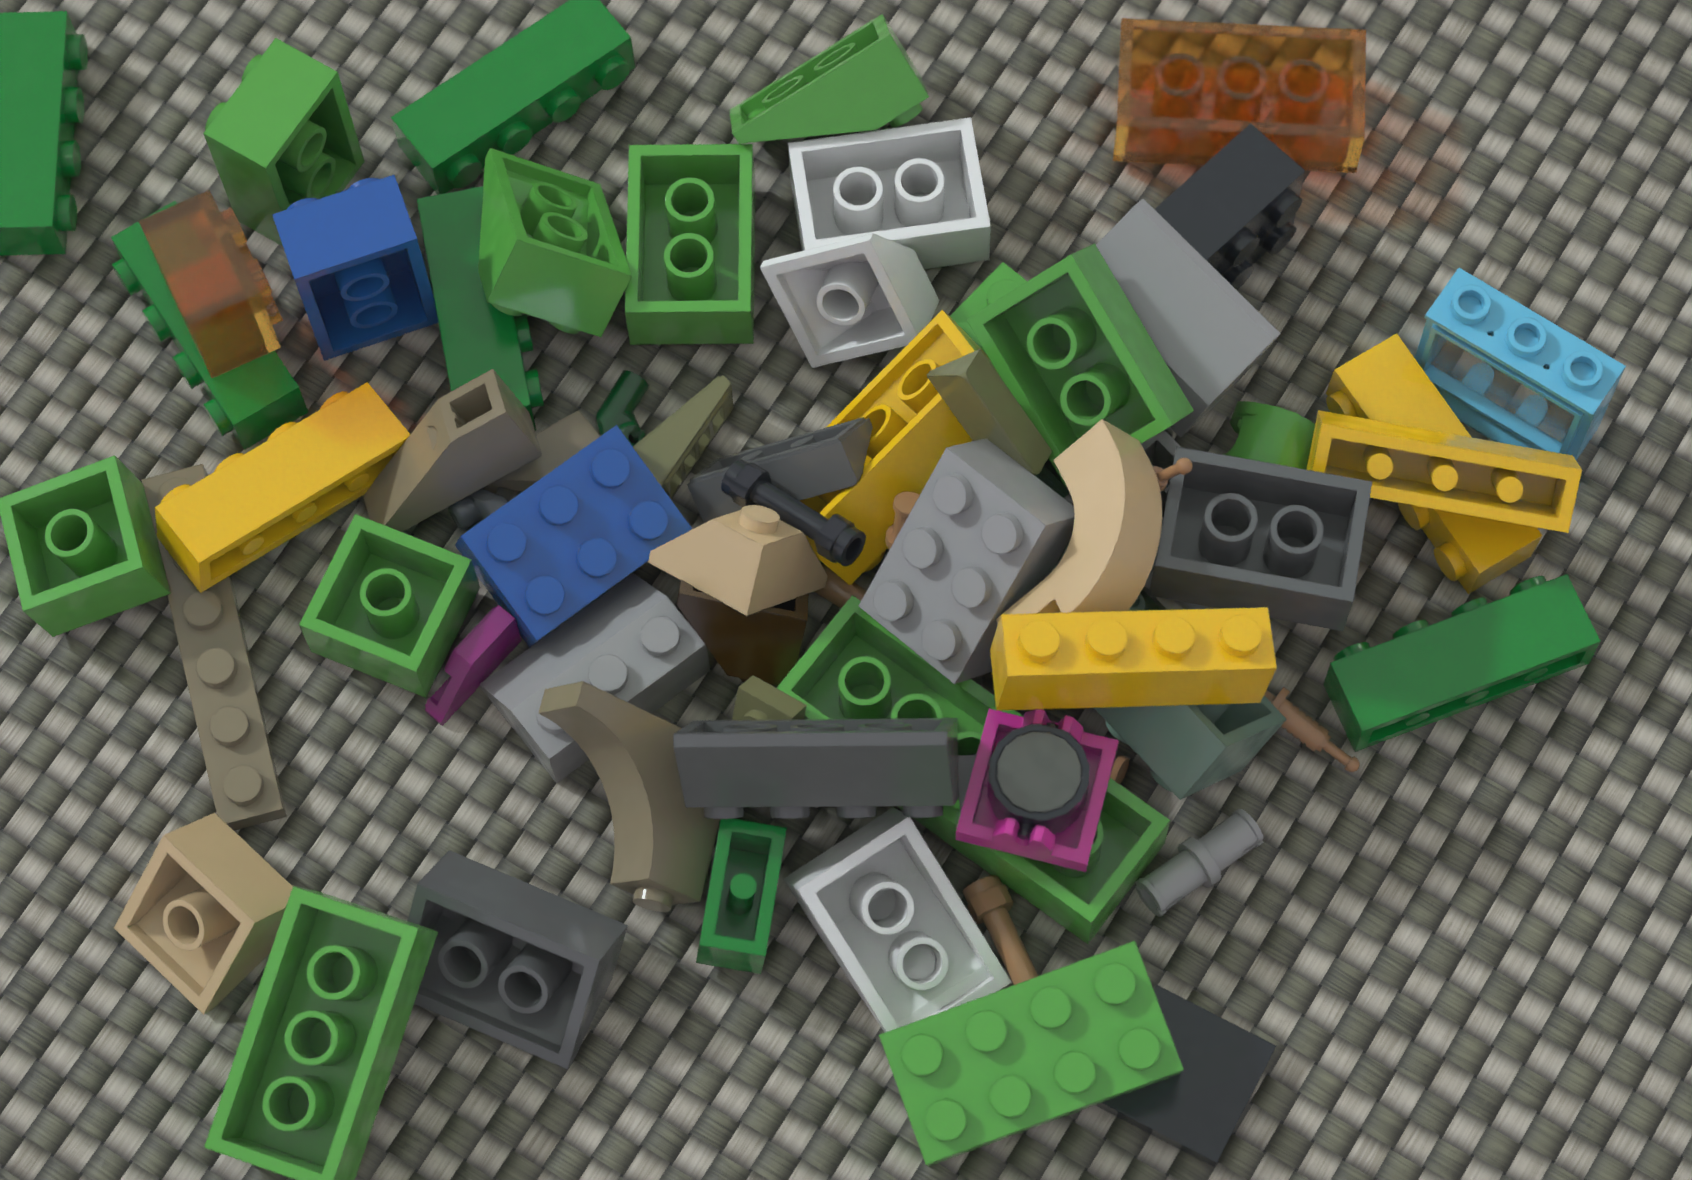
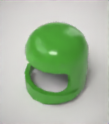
M1249 401L1237 402L1230 424L1239 435L1233 447L1223 455L1307 469L1315 424L1312 421L1281 407Z

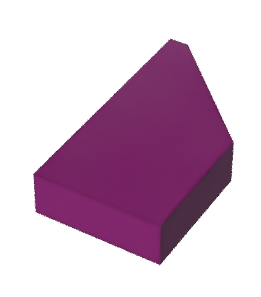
M501 606L493 607L453 650L444 668L450 677L428 698L425 704V711L440 725L443 726L477 690L480 683L486 680L522 641L516 619Z

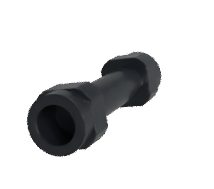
M740 459L735 461L726 471L722 480L721 490L730 496L734 503L742 508L747 505H758L774 510L779 514L781 521L802 531L804 535L813 539L817 553L829 561L849 566L862 552L866 535L857 529L853 522L839 514L833 515L830 519L826 518L772 485L769 472L755 463H748Z

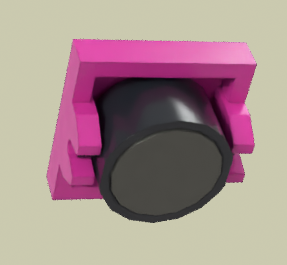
M989 708L957 825L955 840L1086 872L1119 740L1083 732L1084 727L1074 717L1065 715L1060 722L1051 721L1048 719L1046 711L1042 709L1028 711L1022 717Z

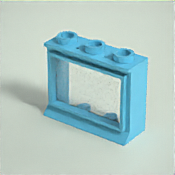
M1458 268L1424 317L1427 320L1415 355L1416 361L1458 419L1494 442L1573 455L1577 461L1598 430L1626 366L1463 269Z

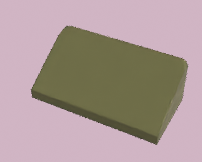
M981 349L935 368L928 373V379L973 441L987 438L1034 476L1040 473L1052 450Z

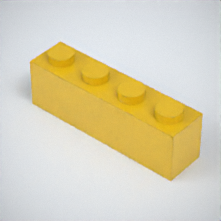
M1397 333L1333 371L1326 391L1328 396L1326 403L1331 413L1471 437ZM1398 503L1399 509L1408 524L1415 530L1422 529L1435 547L1434 557L1445 576L1451 581L1458 579L1468 594L1530 558L1543 536L1537 527Z
M368 382L351 392H338L327 399L319 411L298 423L288 422L283 424L269 436L266 442L246 454L235 453L227 457L216 467L212 474L195 484H183L171 490L162 499L161 503L155 507L157 538L198 591L202 593L363 496L410 436V433Z
M1320 410L1317 413L1306 469L1372 481L1370 498L1569 533L1582 468L1573 455Z
M1268 607L1001 614L990 648L996 711L1261 703L1277 669Z

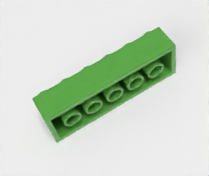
M853 595L777 687V689L807 705L804 719L958 718V756L977 755L989 708L996 710L995 696L972 679L953 684L859 607L861 601ZM1003 710V711H1002V712H1006V713H1010V714H1014V715H1018V716L1024 717L1023 715H1021L1020 713H1018V712L1015 711V710ZM1110 778L1087 870L1082 872L955 840L960 818L959 798L954 806H943V816L914 818L991 875H998L1003 884L1086 944H1089L1164 846L1170 823L1167 817ZM897 806L903 811V806Z

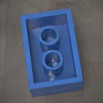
M395 175L381 179H362L352 184L345 191L320 199H301L291 204L287 210L272 214L324 361L439 323L435 300L418 239Z
M616 425L462 534L455 546L462 556L472 559L476 575L497 604L516 619L519 633L530 648L645 565L649 560L650 551L689 532L692 528Z

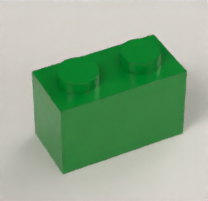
M733 818L721 819L696 963L761 974L766 957L787 828Z

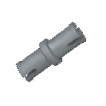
M1243 809L1235 810L1232 813L1233 815L1198 840L1194 837H1189L1179 844L1178 854L1146 877L1140 878L1135 882L1138 895L1153 914L1161 917L1169 908L1201 885L1210 888L1220 881L1222 870L1254 847H1259L1263 844L1262 840L1264 837L1259 826Z

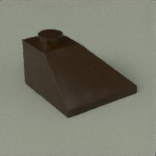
M680 580L677 606L727 676L737 677L742 682H745L754 675L774 687L783 681L798 661L808 619L809 593L746 616L722 601Z

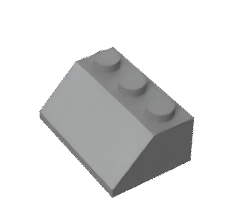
M1142 198L1096 246L1194 410L1170 426L1181 438L1223 400L1281 333Z
M632 573L480 683V687L553 780L558 783L587 762L589 758L568 733L551 720L538 714L545 689L584 681L652 714L709 672L710 665L707 646L671 600Z

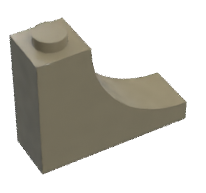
M584 681L545 689L538 714L554 722L577 742L596 769L607 795L614 828V862L610 884L633 894L632 902L651 911L669 912L672 905L700 902L720 819L705 818L704 807H685L673 748V734L682 728Z

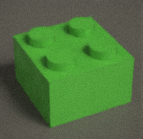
M115 455L0 498V516L22 610L52 637L171 594L143 483Z
M355 514L299 626L311 652L426 698L472 606L480 585L472 559Z

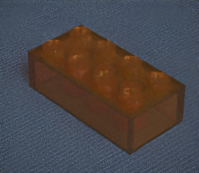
M1121 18L1117 53L1113 161L1204 165L1251 123L1305 171L1356 173L1365 139L1366 30Z

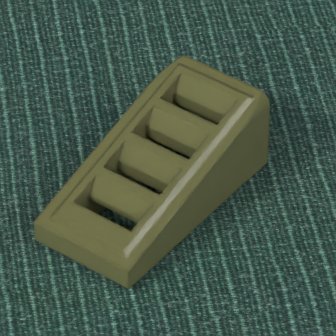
M724 375L715 378L633 446L670 499L734 408L732 385Z

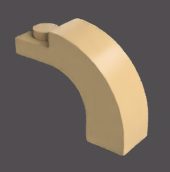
M1101 419L1053 460L1069 489L1074 505V527L1065 554L1055 569L1044 580L1003 614L1129 611L1142 591L1152 570L1161 537L1162 500L1160 487L1154 468L1140 441Z

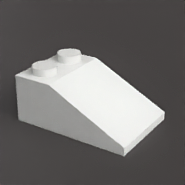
M894 807L784 878L816 932L884 1032L997 992L1011 983L1010 978L910 817L903 816V812Z

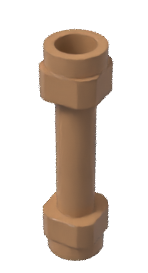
M998 875L981 878L967 886L963 890V895L968 903L967 908L976 924H985L1013 985L1037 977V971L1008 913L1011 910L1013 901L1006 886L1002 885Z

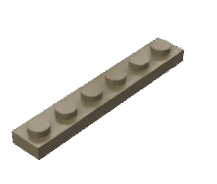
M203 464L141 479L156 537L155 507L174 488L183 484L193 485L208 476ZM157 538L171 592L167 596L216 813L234 831L287 817L231 575L200 593Z

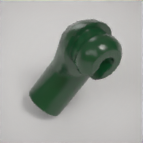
M624 370L595 416L601 436L617 425L632 447L647 435L645 429H640L633 413L649 388V384L638 374Z

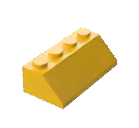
M943 309L827 426H834L862 417L870 419L873 428L859 482L852 487L800 500V502L828 519L835 514L843 516L853 522L857 529L865 533L866 541L864 548L858 558L849 566H843L838 562L833 563L819 555L815 541L805 535L817 558L848 585H851L863 572L873 569L882 560L888 548L885 543L886 531L894 524L895 511L893 509V501L895 496L902 492H914L920 495L946 447L973 441L927 377L931 370L981 349ZM981 349V351L984 353V355L986 356V358L989 360V362H990L991 365L993 366V364H992V362L990 361V359H989V357L987 356V354Z

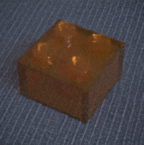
M210 190L139 221L161 274L211 378L281 348L272 325L283 321L271 295L272 290L258 260L256 258L253 259L246 244L247 239L231 207L220 212Z

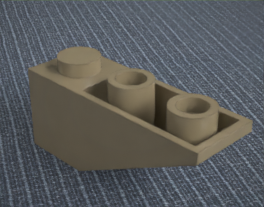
M494 369L440 397L363 495L370 520L403 532L542 456L529 411Z

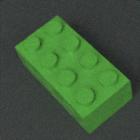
M293 886L204 1148L295 1180H355L438 931L316 890Z
M1135 941L879 1035L922 1156L928 1167L1176 1076L1184 1070Z

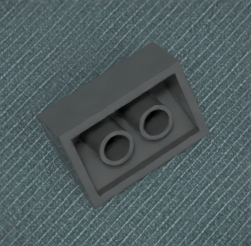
M449 850L417 883L408 917V922L438 931L414 1004L568 1070L611 983L628 925Z

